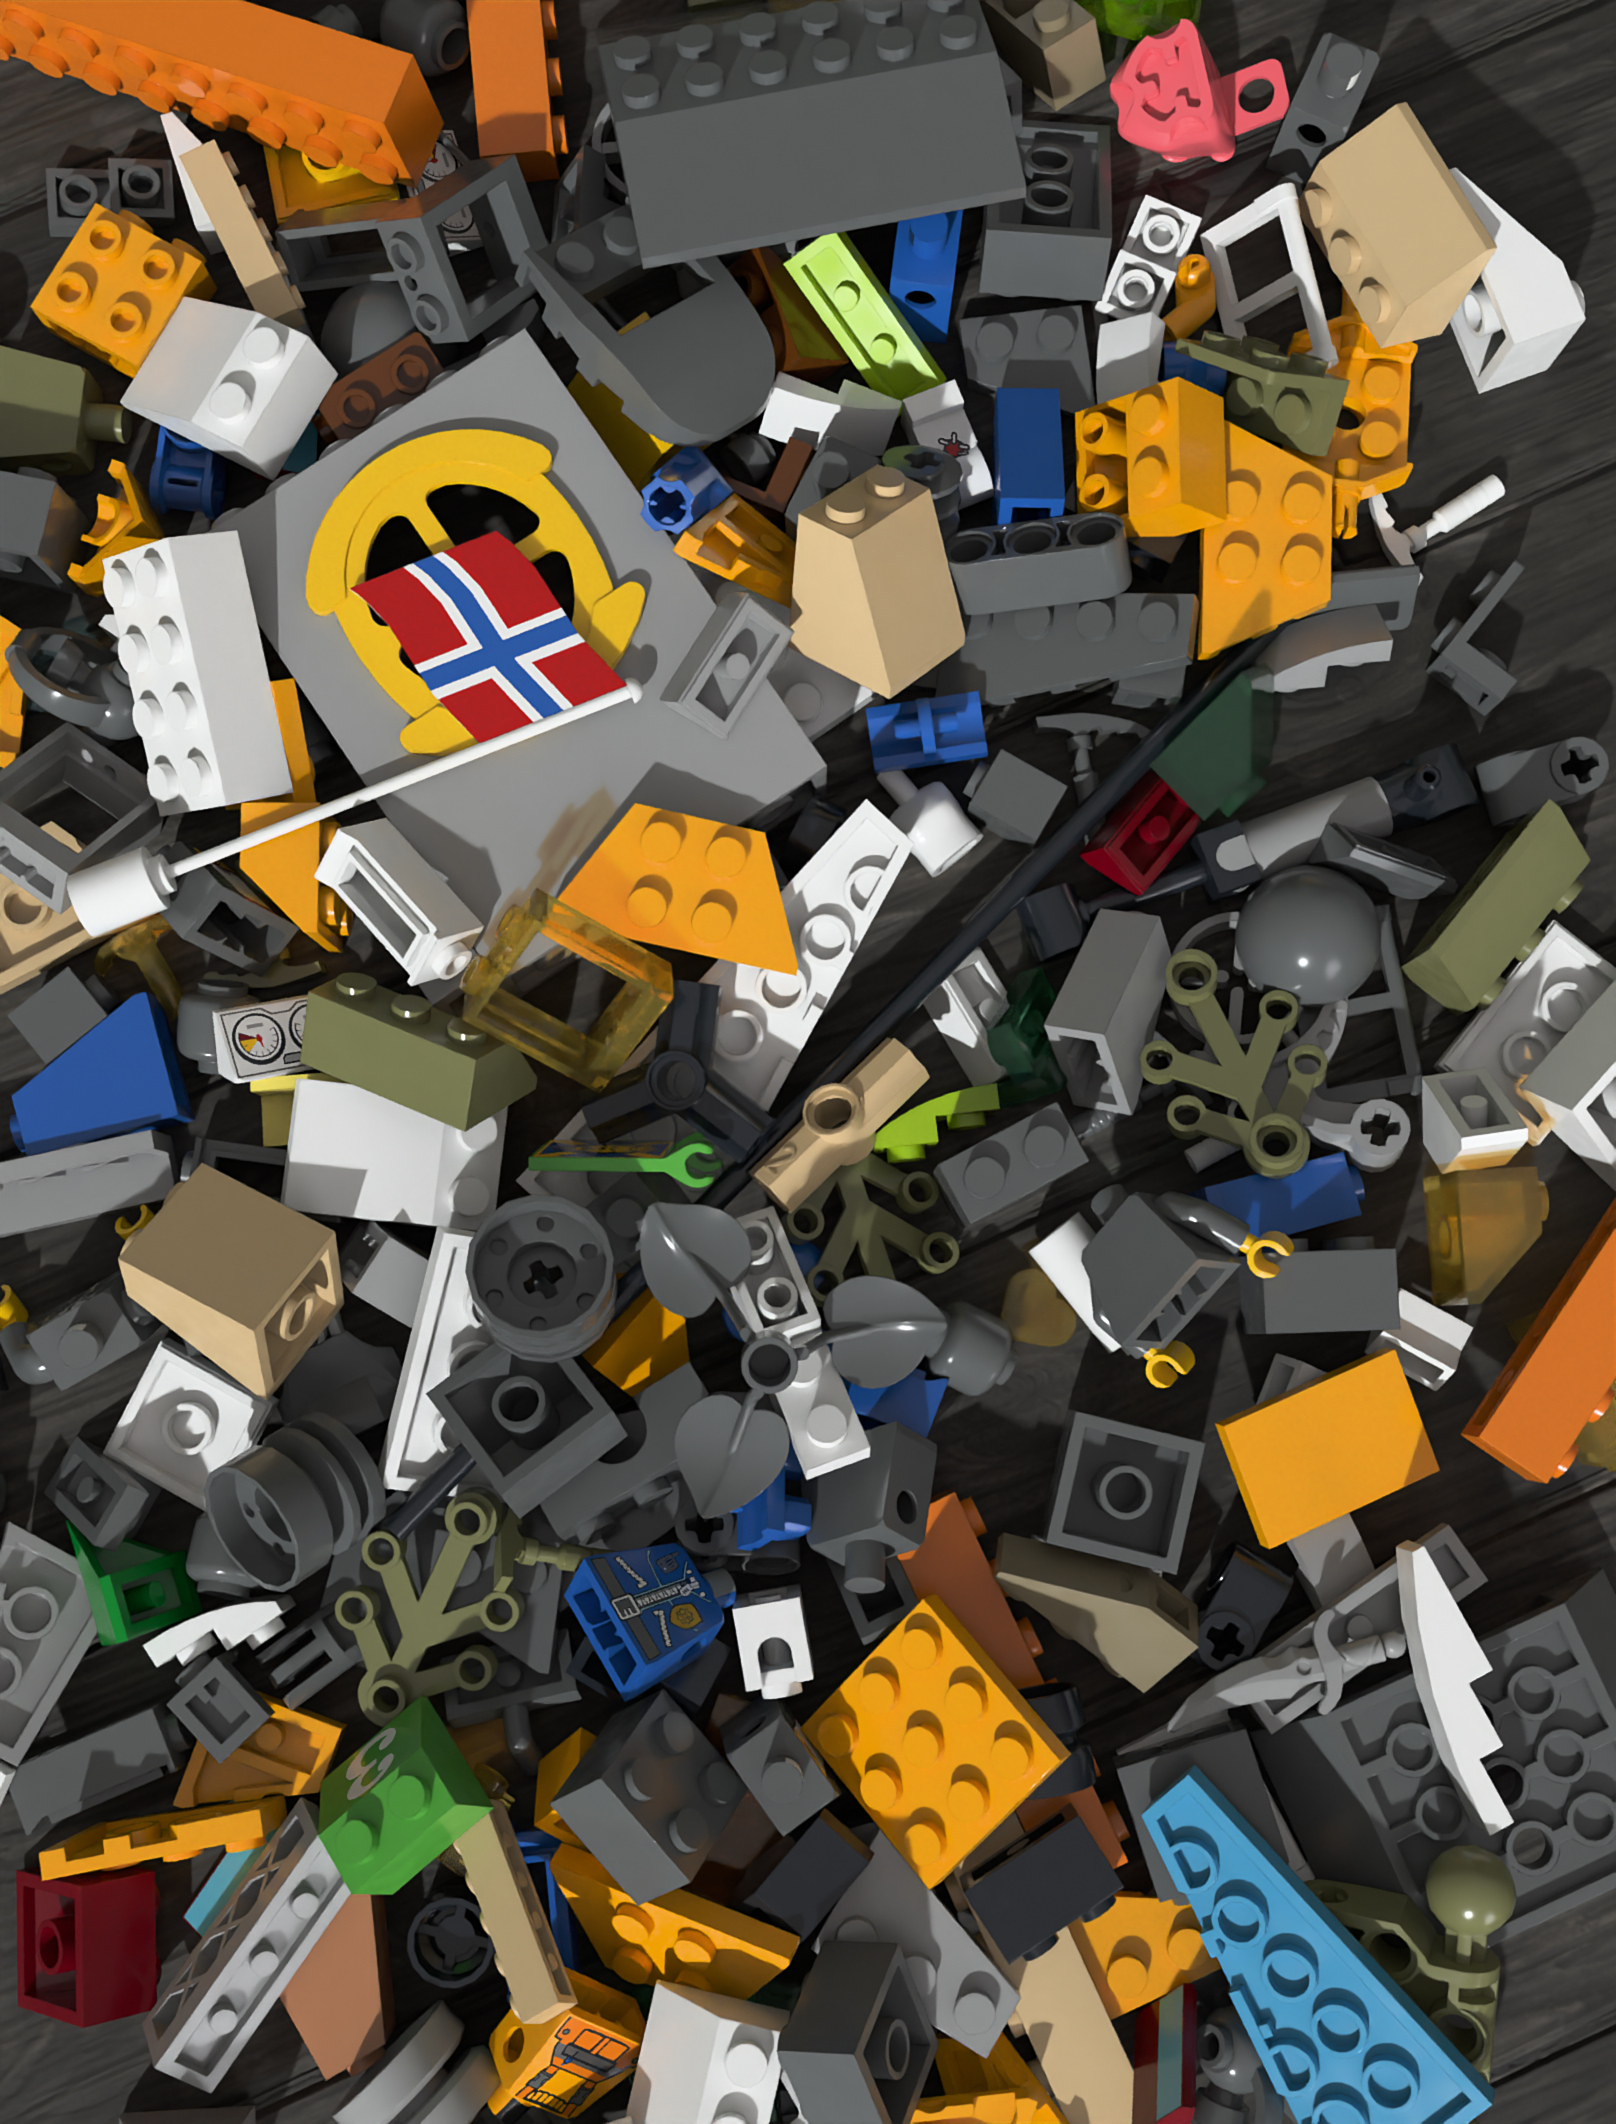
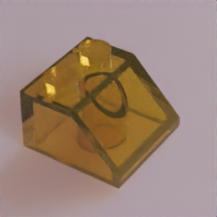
M1537 1166L1456 1170L1423 1179L1433 1306L1481 1304L1542 1234L1541 1221H1545L1548 1217L1549 1197L1545 1183L1538 1181Z

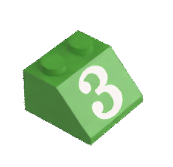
M420 1696L321 1781L318 1836L351 1894L393 1895L489 1813L494 1806L428 1698Z

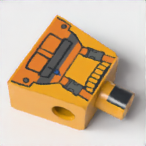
M565 1967L578 2004L543 2024H524L511 2008L492 2032L489 2041V2047L501 2079V2083L487 2101L493 2114L505 2124H515L532 2106L566 2119L576 2117L634 2072L637 2068L646 2029V2023L636 1999Z

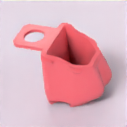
M1180 19V23L1163 33L1151 37L1147 35L1122 62L1113 76L1109 88L1111 98L1119 108L1117 126L1120 136L1138 147L1161 154L1165 160L1174 163L1201 156H1209L1218 162L1227 161L1236 150L1235 136L1286 117L1291 105L1283 67L1278 60L1268 59L1221 77L1202 35L1194 23L1188 19ZM1256 79L1269 81L1274 87V98L1271 104L1263 111L1257 113H1250L1242 109L1239 99L1243 88L1249 82Z

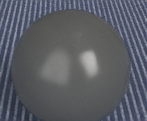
M399 281L360 283L348 288L333 303L326 316L321 333V352L338 373L333 384L412 333L419 332L412 319L411 311ZM460 342L428 344L442 368L460 361Z
M1316 865L1290 867L1262 881L1246 899L1236 924V952L1247 978L1252 981L1261 993L1265 995L1273 990H1284L1291 993L1296 998L1298 1006L1303 1007V1009L1320 1008L1323 1005L1347 998L1368 979L1380 953V920L1369 895L1356 881L1347 875L1331 868Z

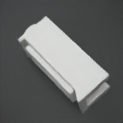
M387 818L338 828L314 877L332 887L410 975L407 981L410 986L437 978L447 980L460 973L472 958L470 950L484 925Z

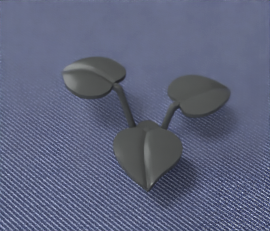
M654 1202L646 1210L640 1233V1257L646 1282L654 1297L672 1313L686 1318L697 1317L703 1314L717 1297L739 1331L740 1337L745 1342L741 1352V1368L744 1379L751 1386V1389L746 1394L743 1404L727 1394L719 1393L705 1396L688 1407L681 1416L675 1433L677 1463L690 1489L697 1511L702 1518H714L744 1506L761 1494L781 1472L789 1453L790 1439L787 1424L783 1417L774 1411L754 1408L757 1401L764 1396V1393H778L791 1385L797 1375L798 1361L806 1360L817 1349L826 1344L833 1343L831 1349L832 1362L842 1377L859 1387L870 1389L884 1388L899 1382L909 1375L918 1366L936 1339L947 1328V1320L942 1312L918 1290L888 1277L861 1275L839 1283L827 1294L823 1304V1312L831 1330L821 1332L797 1346H794L786 1335L775 1330H763L756 1333L751 1328L734 1298L726 1290L743 1281L751 1265V1243L740 1222L722 1209L702 1204Z

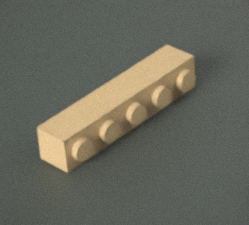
M211 140L179 155L255 312L263 314L294 330L305 325L306 323L299 310L305 308L306 305L296 285L288 288L283 279V276L289 274V271L279 251L271 254L266 243L273 239L262 217L254 220L250 210L255 208L256 205L246 185L238 187L233 178L240 173L230 152L227 151L221 154L215 140Z
M490 1799L494 1808L453 1843V1846L462 1855L467 1869L465 1873L466 1883L477 1897L482 1911L480 1912V1921L486 1933L491 1936L496 1950L494 1955L495 1963L499 1972L506 1978L511 1992L509 2000L514 2014L524 2024H543L575 2006L578 2002L503 1801Z

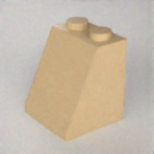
M877 464L798 514L789 627L795 632L789 640L787 647L888 699L894 697L964 646L966 634L930 488L905 477L901 471L895 468L883 467Z
M201 1163L185 1182L181 1181L172 1187L164 1200L162 1209L144 1229H137L128 1237L118 1257L126 1292L130 1298L255 1395L266 1401L269 1400L345 1304L335 1231L204 1163Z

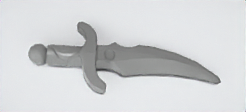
M1324 1610L1313 1624L1311 1633L1312 1647L1299 1649L1289 1646L1285 1652L1278 1656L1269 1658L1258 1656L1241 1662L1218 1674L1186 1699L1167 1723V1732L1174 1733L1197 1720L1229 1708L1265 1700L1290 1699L1305 1685L1324 1681L1325 1691L1317 1710L1318 1713L1326 1715L1336 1706L1341 1697L1344 1672L1355 1670L1362 1666L1366 1667L1385 1662L1386 1657L1398 1658L1406 1650V1641L1400 1633L1388 1631L1381 1638L1378 1635H1373L1333 1646L1328 1638V1628L1335 1617V1612Z

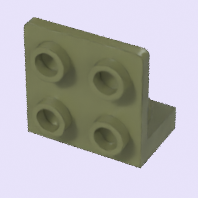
M1204 330L1201 341L1177 339L1175 352L1230 371L1223 395L1225 420L1250 433L1309 455L1327 456L1350 380L1326 373L1329 361L1298 352H1291V356L1278 352L1279 344L1244 335L1241 342V339L1230 335Z

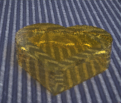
M1024 1269L1015 1273L1009 1279L1005 1288L1000 1318L1005 1320L1010 1326L1012 1341L1046 1347L1059 1346L1066 1343L1074 1334L1076 1316L1070 1305L1056 1298L1055 1285L1046 1273L1038 1269Z

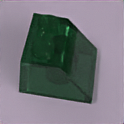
M1266 663L1243 671L1149 765L1203 821L1220 810L1227 817H1230L1238 808L1241 809L1268 783L1260 775L1273 762L1274 671Z

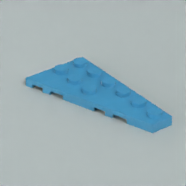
M1195 1764L1147 1805L1141 1816L1178 1892L1186 1894L1203 1928L1200 1936L1210 1957H1217L1231 1986L1229 1996L1277 2094L1285 2096L1298 2124H1468L1493 2105L1494 2088Z

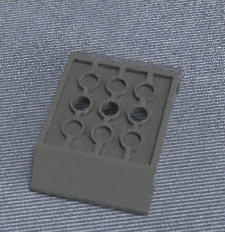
M1595 1568L1542 1593L1544 1606L1475 1637L1493 1670L1469 1684L1503 1744L1501 1748L1484 1756L1480 1761L1486 1772L1496 1765H1509L1514 1771L1516 1779L1514 1790L1507 1798L1502 1800L1514 1823L1491 1836L1470 1821L1440 1758L1416 1687L1412 1667L1338 1701L1336 1706L1326 1715H1322L1310 1707L1272 1735L1261 1725L1247 1730L1305 1858L1314 1873L1315 1879L1362 1885L1409 1895L1434 1926L1436 1933L1445 1936V1927L1431 1911L1427 1899L1425 1879L1429 1866L1441 1853L1455 1845L1477 1844L1496 1853L1510 1870L1515 1882L1517 1898L1512 1916L1500 1928L1488 1935L1487 1948L1616 1888V1595L1603 1568ZM1524 1829H1540L1545 1838L1543 1854L1532 1863H1519L1513 1854V1843L1516 1836ZM1393 1933L1380 1934L1382 1940L1392 1947L1403 1949L1409 1947L1407 1942Z

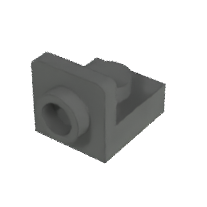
M231 1650L222 1653L213 1660L206 1652L199 1656L175 1679V1682L182 1690L166 1704L219 1764L233 1754L275 1713L233 1666L239 1659Z

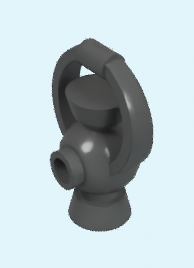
M38 627L22 629L17 633L5 650V659L18 686L35 703L61 719L82 725L83 732L103 746H114L119 740L139 735L133 722L132 712L135 703L128 673L122 667L118 655L87 636L61 628ZM39 649L58 652L45 677L31 664Z
M1227 1979L1226 1993L1229 1995L1231 1986ZM1234 2004L1215 2009L1206 2017L1202 2026L1196 2031V2071L1201 2065L1210 2082L1207 2087H1199L1196 2090V2108L1192 2120L1198 2124H1250V2108L1244 2103V2094L1254 2092L1256 2103L1254 2124H1282L1284 2096L1277 2094Z

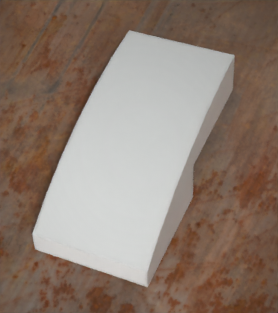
M1145 195L1124 246L1120 249L1105 283L1102 301L1097 302L1095 310L1117 320L1148 312H1153L1159 317L1178 275L1177 266L1187 256L1202 218Z
M1148 312L1100 325L1096 366L1097 405L1160 383L1157 379L1166 323L1155 313Z
M779 371L773 384L771 396L758 434L787 443L789 438L793 437L812 445L813 450L819 448L826 436H831L873 456H880L884 454L902 401L844 379L839 393L836 394Z
M290 1594L254 1597L249 1598L247 1601L225 1604L161 1633L144 1644L143 1647L156 1667L176 1657L183 1667L217 1644V1641L211 1634L213 1631L227 1651L244 1641H247L251 1649L254 1650L286 1628L280 1616L296 1606V1603Z

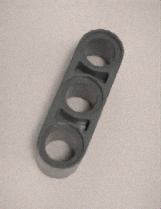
M1091 512L967 529L949 536L943 542L960 613L965 615H982L1106 599L1124 592L1131 585L1133 579L1123 519L1117 514L1110 512Z

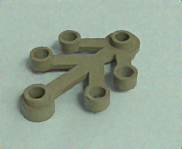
M1197 949L1182 950L1172 956L1167 963L1165 970L1166 989L1174 1001L1190 1007L1219 1065L1178 1052L1175 1046L1167 1041L1155 1040L1146 1044L1140 1053L1141 1073L1147 1081L1153 1084H1166L1175 1079L1236 1100L1247 1119L1245 1121L1208 1110L1199 1098L1192 1095H1182L1175 1098L1167 1109V1125L1174 1136L1184 1140L1194 1139L1200 1135L1210 1137L1243 1149L1247 1164L1262 1176L1276 1179L1291 1176L1304 1166L1309 1156L1310 1139L1300 1120L1312 1089L1319 1086L1326 1077L1327 1056L1321 1048L1312 1044L1299 1045L1291 1051L1287 1062L1289 1080L1274 1111L1262 1088L1283 1034L1292 1030L1297 1023L1299 1006L1296 998L1284 990H1273L1262 997L1259 1003V1024L1245 1056L1214 996L1218 979L1215 961L1204 951ZM1192 976L1199 978L1203 985L1197 990H1186L1181 987L1180 982L1184 978ZM1273 1005H1283L1290 1011V1014L1284 1019H1274L1267 1014V1009ZM1155 1055H1165L1172 1063L1166 1069L1156 1070L1150 1067L1147 1062ZM1302 1059H1311L1318 1064L1319 1069L1313 1074H1303L1296 1069L1295 1064ZM1190 1109L1198 1114L1199 1119L1196 1123L1187 1126L1178 1123L1175 1115L1181 1110ZM1270 1140H1280L1287 1145L1288 1151L1281 1156H1272L1264 1150L1263 1146Z
M847 1120L837 1123L832 1129L841 1127ZM869 1153L867 1157L858 1163L847 1166L840 1165L792 1213L786 1211L783 1214L780 1223L788 1241L795 1245L808 1244L823 1231L824 1217L820 1210L834 1185L836 1186L843 1211L816 1266L803 1276L816 1307H823L826 1296L820 1294L815 1289V1275L824 1276L830 1282L831 1290L844 1281L842 1272L855 1246L865 1275H877L896 1280L883 1240L915 1258L920 1268L929 1274H940L955 1265L959 1258V1247L951 1235L945 1232H934L927 1235L869 1201L863 1180L895 1196L897 1204L905 1212L919 1214L931 1207L938 1198V1186L932 1176L920 1171L907 1175ZM909 1184H916L922 1188L925 1197L924 1202H917L911 1197ZM795 1214H802L808 1218L811 1225L810 1233H802L796 1229L793 1222ZM931 1243L937 1244L943 1249L945 1254L944 1263H939L931 1257L929 1252Z
M468 1488L457 1495L447 1506L445 1524L450 1534L421 1597H419L405 1557L407 1552L406 1539L402 1541L387 1526L375 1530L364 1540L361 1550L363 1560L371 1569L380 1571L403 1635L394 1656L377 1618L381 1603L379 1596L372 1588L366 1585L353 1586L336 1601V1618L343 1627L354 1631L368 1670L361 1679L358 1688L360 1707L366 1717L378 1726L385 1727L420 1696L429 1697L459 1686L469 1691H477L484 1688L495 1676L498 1663L493 1651L483 1645L467 1647L454 1661L418 1670L430 1646L487 1627L497 1632L507 1631L523 1616L525 1610L524 1599L516 1589L508 1586L505 1593L492 1590L482 1600L445 1612L474 1546L487 1541L499 1530L503 1522L504 1511L502 1503L492 1491L486 1488ZM462 1509H471L478 1514L480 1519L479 1529L470 1530L463 1525L461 1521ZM378 1538L386 1539L392 1544L394 1549L392 1559L382 1558L377 1553L375 1544ZM350 1598H359L365 1603L367 1608L366 1617H357L349 1609ZM494 1599H504L511 1605V1618L504 1619L495 1614L492 1607ZM467 1658H476L482 1662L485 1668V1675L483 1677L472 1676L467 1671L465 1666ZM381 1687H391L396 1691L399 1697L398 1705L392 1706L383 1700L380 1694Z

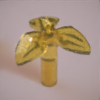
M158 914L143 920L138 925L117 934L99 949L95 957L94 968L99 975L104 977L118 957L136 962L169 1019L172 1021L178 1018L179 1002L185 993L156 946L158 936L166 930L173 929L165 918Z

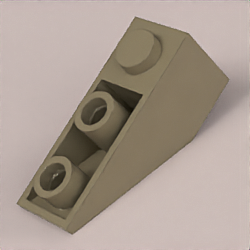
M978 0L992 39L1017 75L1022 79V82L1055 111H1058L1106 81L1095 17L1074 0Z
M1003 1533L997 1538L993 1578L999 1582L1003 1590L1013 1599L1026 1602L1047 1618L1061 1636L1077 1641L1098 1657L1105 1669L1112 1675L1119 1678L1124 1677L1143 1693L1199 1647L1198 1606L1150 1568L1008 1533Z

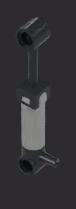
M1450 743L1416 755L1397 767L1243 823L1235 820L1199 833L1187 846L1192 861L1161 872L1143 895L1136 896L1122 886L1082 900L1078 896L1074 884L1065 883L1045 889L1023 899L1015 909L1037 965H1043L1078 953L1100 908L1126 912L1200 884L1209 905L1247 892L1256 884L1261 883L1279 871L1290 867L1310 865L1309 857L1328 823L1333 824L1335 822L1382 839L1417 825L1425 826L1452 817L1477 805L1480 800L1457 744Z

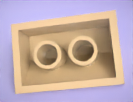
M1407 102L1395 104L1320 160L1297 202L1304 224L1311 231L1329 261L1332 271L1338 276L1356 306L1361 319L1368 326L1380 348L1442 334L1498 248Z

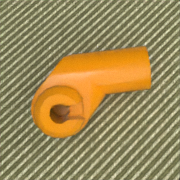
M1199 254L1188 255L1177 266L1178 275L1175 279L1176 308L1161 319L1166 323L1163 341H1177L1178 338H1188L1206 323L1215 312V276L1213 271H1211L1210 261L1205 256Z

